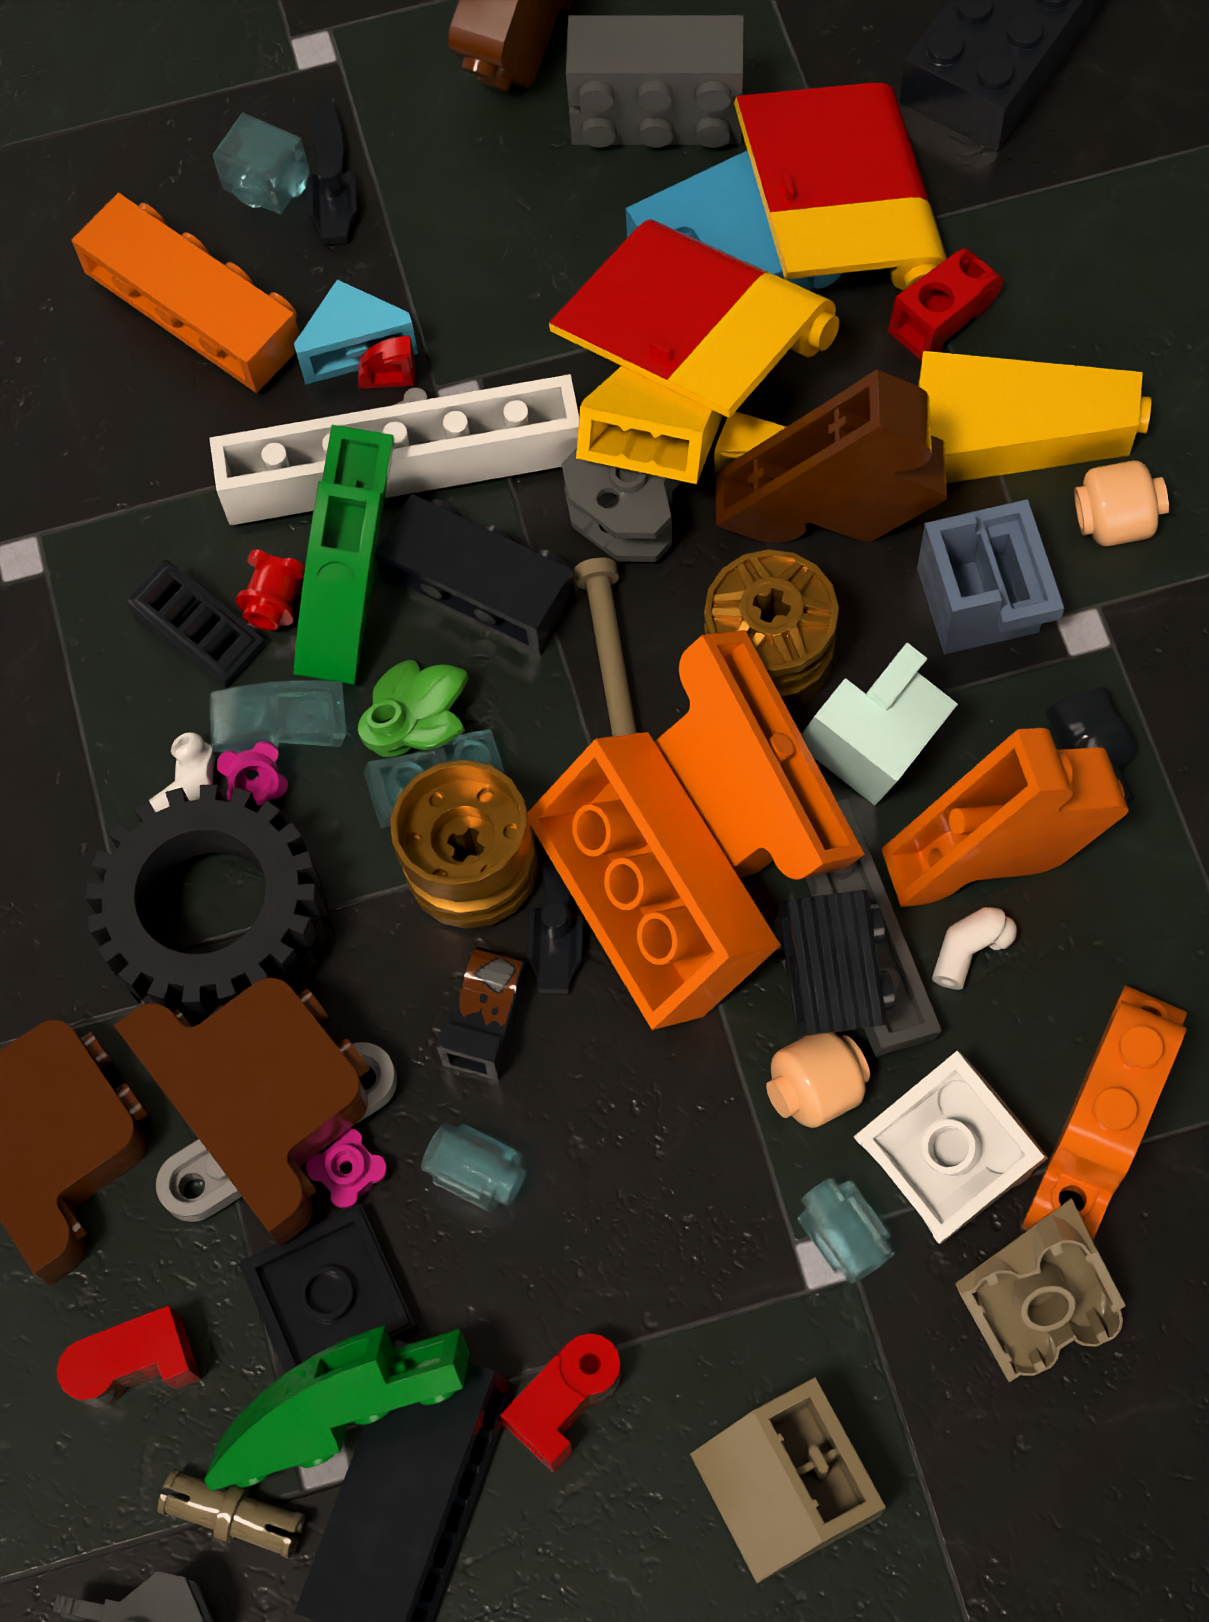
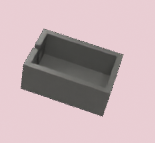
M568 15L566 81L572 145H589L592 147L646 145L654 148L666 145H703L710 148L723 145H741L742 130L734 101L736 96L742 95L743 15Z

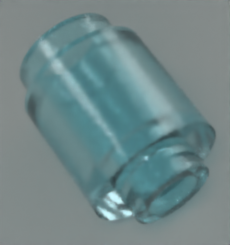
M447 1122L443 1123L431 1139L421 1164V1170L433 1176L432 1182L434 1185L489 1213L494 1211L499 1203L508 1207L516 1198L526 1176V1170L519 1167L521 1158L519 1151L466 1124H461L457 1128Z
M834 1177L827 1179L810 1190L801 1199L806 1209L797 1218L798 1222L834 1274L842 1272L850 1284L865 1278L895 1254L886 1241L890 1237V1233L853 1181L839 1185Z

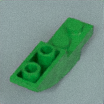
M331 425L322 481L318 482L308 544L293 669V675L349 685L356 684L376 567L374 559L395 442L394 435Z
M384 1325L350 1337L327 1348L286 1372L261 1392L236 1417L218 1441L204 1479L209 1491L233 1484L237 1487H248L262 1481L273 1472L297 1465L302 1468H311L323 1464L335 1454L341 1452L348 1423L354 1421L355 1424L359 1425L369 1424L381 1419L390 1410L417 1402L423 1405L436 1404L449 1398L457 1390L463 1389L470 1352L460 1329L395 1349Z

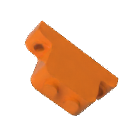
M746 630L700 636L683 652L679 663L681 683L690 700L689 711L654 742L739 878L754 875L773 860L785 876L795 880L846 869L865 854Z
M1017 729L881 850L900 906L924 905L942 900L973 881L1034 875L1052 870L1065 863L1122 819L1129 809L1125 801L1124 788L1115 775L1105 748L1092 747L1057 750L1049 729Z
M1124 985L1021 1225L1022 1229L1028 1231L1045 1216L1057 1210L1061 1206L1059 1194L1070 1190L1078 1193L1083 1200V1209L1079 1213L1092 1239H1094L1111 1197L1124 1179L1134 1159L1187 1030L1186 1027H1183L1187 1011Z

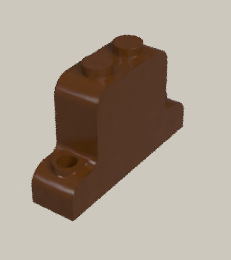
M459 0L449 30L448 47L463 60L461 69L478 76L477 82L502 92H508L511 83L529 88L538 74L560 9L570 10L576 0Z
M265 978L255 982L194 1027L189 1024L177 1007L172 1011L162 1005L153 1003L137 1007L115 1023V1028L281 1247L302 1231L312 1217L313 1205L310 1196L317 1191L300 1167L363 1118L368 1107V1095L359 1077L369 1071V1067L347 1038L335 1044L322 1026L330 1021V1018L307 988L296 995L286 982L277 978Z
M49 1020L38 1024L0 1050V1222L32 1272L49 1286H52L75 1270L84 1257L85 1242L83 1237L88 1233L74 1212L75 1208L136 1166L143 1159L147 1150V1137L138 1122L148 1116V1113L127 1083L116 1089L103 1070L114 1064L108 1053L92 1031L80 1038L68 1024L58 1020Z

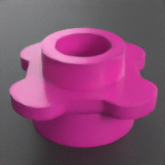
M260 741L255 744L253 749L239 753L227 750L219 756L217 768L227 778L229 788L227 790V800L229 802L234 788L251 792L257 806L263 805L266 800L269 802L272 798L276 799L284 795L288 788L287 778L278 771L276 760L279 753L273 743ZM250 770H256L259 773L254 779L248 778L246 774Z
M350 1128L335 1139V1143L322 1154L317 1153L310 1158L306 1164V1171L310 1179L321 1181L331 1192L330 1199L336 1207L350 1208L357 1203L359 1197L370 1190L373 1183H379L384 1179L387 1166L381 1156L371 1155L362 1145L361 1134L357 1130ZM346 1162L351 1163L353 1166L352 1171L348 1174H343L340 1171L341 1165Z

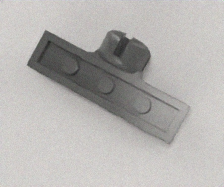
M847 798L839 800L837 803L865 855L846 869L805 879L811 891V897L867 890L869 904H878L881 909L885 938L883 944L876 945L879 971L887 970L891 975L895 993V1006L892 1011H886L887 1025L864 1028L873 1053L877 1057L933 1041L942 1030L852 806ZM778 915L773 922V933L781 944L777 951L783 952L782 931L779 926L780 918ZM782 960L781 962L784 966V969L787 971L785 966V960Z

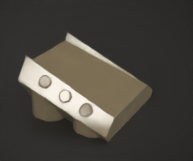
M1072 1198L955 1283L1008 1382H1011L1020 1375L1034 1376L1051 1368L1058 1359L1060 1349L1073 1340L1083 1346L1096 1347L1114 1339L1122 1327L1123 1318L1120 1309L1126 1305Z

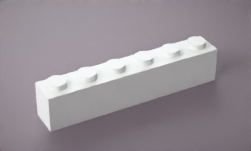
M571 374L211 437L209 439L216 490L229 525L314 511L318 482L322 481L331 425L394 435L395 442L385 498L562 467L565 459L577 448L579 413Z

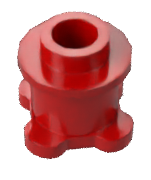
M252 550L247 562L254 567V572L247 589L240 591L236 597V604L244 612L243 618L251 625L268 631H274L278 626L291 625L295 619V612L292 607L297 595H302L305 565L293 558H280L269 555L261 550Z

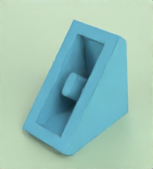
M339 280L335 282L294 343L305 384L358 371V362L362 354L373 345L391 338L410 336L414 355L418 354L409 312Z

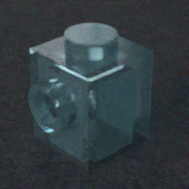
M242 112L213 153L222 188L233 193L237 199L250 207L259 208L262 206L281 215L292 197H298L307 185L310 169L301 138Z

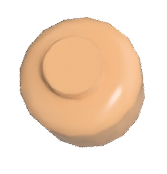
M1132 460L1092 468L1085 474L1083 486L1074 488L1076 514L1082 535L1092 534L1093 539L1102 546H1113L1151 538L1158 527V515L1169 512L1168 493L1163 477L1152 479L1149 469L1140 461Z
M836 1033L805 1036L773 1055L770 1067L772 1080L767 1082L766 1088L772 1105L782 1117L788 1118L792 1116L801 1125L817 1128L862 1103L866 1090L865 1083L870 1079V1071L861 1049L849 1036L843 1035L839 1037Z

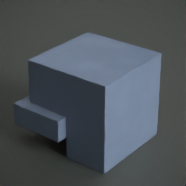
M1028 499L924 524L917 570L944 655L1039 633L1043 623L1062 618L1064 606Z

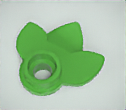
M406 660L390 668L373 689V705L363 713L358 722V734L363 744L380 756L395 757L407 752L412 747L420 750H431L458 737L465 731L464 726L448 710L467 684L469 677L466 670L452 665L441 664L427 667L421 671L415 660Z

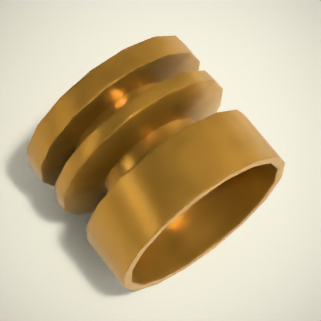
M768 549L742 555L722 568L708 588L704 610L705 635L746 630L788 711L798 709L816 697L830 677L839 606L833 584L817 565L795 553ZM770 616H774L772 623L768 622Z
M470 760L438 763L416 775L398 795L390 818L392 844L403 868L408 887L423 911L442 924L470 929L494 925L519 909L532 893L539 867L536 844L529 824L525 801L511 778L489 764Z

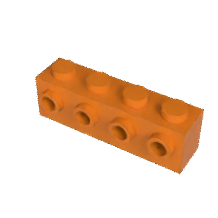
M118 192L71 240L83 270L87 275L255 393H258L296 353L294 343L300 333L296 322L298 316L292 305L277 293L272 292L270 295H267L255 287L249 276L237 265L231 262L223 265L210 256L206 247L192 234L184 232L180 235L166 225L161 215L148 204L141 203L138 206Z

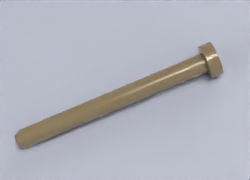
M610 558L588 559L579 563L575 567L574 572L577 586L580 589L587 590L612 736L636 734V722L611 588L619 580L617 564L615 560Z

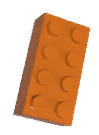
M648 732L596 738L527 812L530 826L652 1030L704 1017L781 946Z

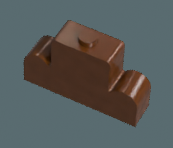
M878 369L716 471V526L767 543H782L797 539L806 532L807 523L821 526L862 542H871L947 499L945 442L931 435L930 398L927 391Z

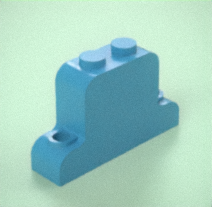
M748 150L625 208L627 238L645 220L653 219L784 279ZM842 273L785 280L809 290L813 287L824 288L832 284Z

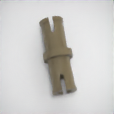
M173 1469L168 1475L163 1487L186 1494L190 1497V1500L187 1501L173 1495L160 1494L157 1506L158 1513L163 1515L169 1514L214 1530V1538L227 1543L231 1542L235 1537L279 1553L287 1559L294 1553L299 1540L275 1532L272 1528L274 1525L293 1533H302L305 1514L295 1513L250 1498L247 1488L237 1487L234 1484L229 1490L220 1488L209 1491L204 1480L184 1474L181 1470Z

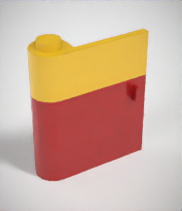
M864 83L736 96L734 101L735 109L784 279L888 268L894 286L905 290L947 259L895 91L890 85L885 83Z
M650 219L645 220L633 231L549 322L551 332L730 418L789 349L807 358L814 356L819 350H826L837 335L839 318L835 316L836 308L833 301Z

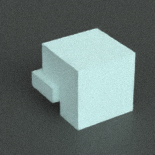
M908 643L904 645L866 694L845 678L802 733V737L812 756L873 805H876L899 780L958 705V703L917 672L927 658Z

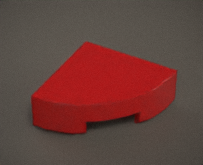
M410 336L395 337L379 342L366 350L359 359L358 388L372 389L417 385V367Z

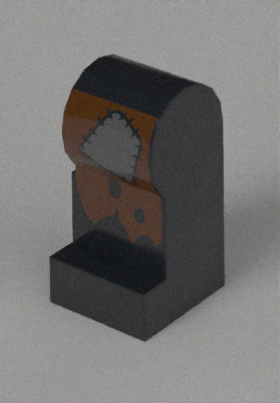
M478 946L474 949L466 969L461 992L458 991L448 1023L444 1022L437 1043V1050L443 1066L499 1081L526 985L528 960Z

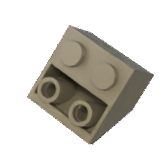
M816 1377L751 1411L690 1453L756 1584L881 1517L886 1509Z

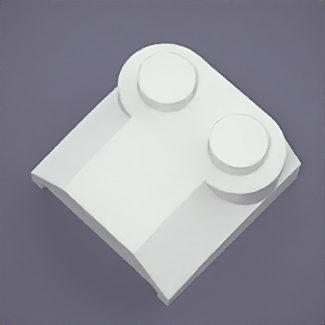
M959 1051L952 1054L854 1136L857 1142L882 1166L918 1211L939 1244L950 1238L1012 1187L1025 1182L1032 1175L1034 1169L1048 1159L1019 1119L984 1077Z

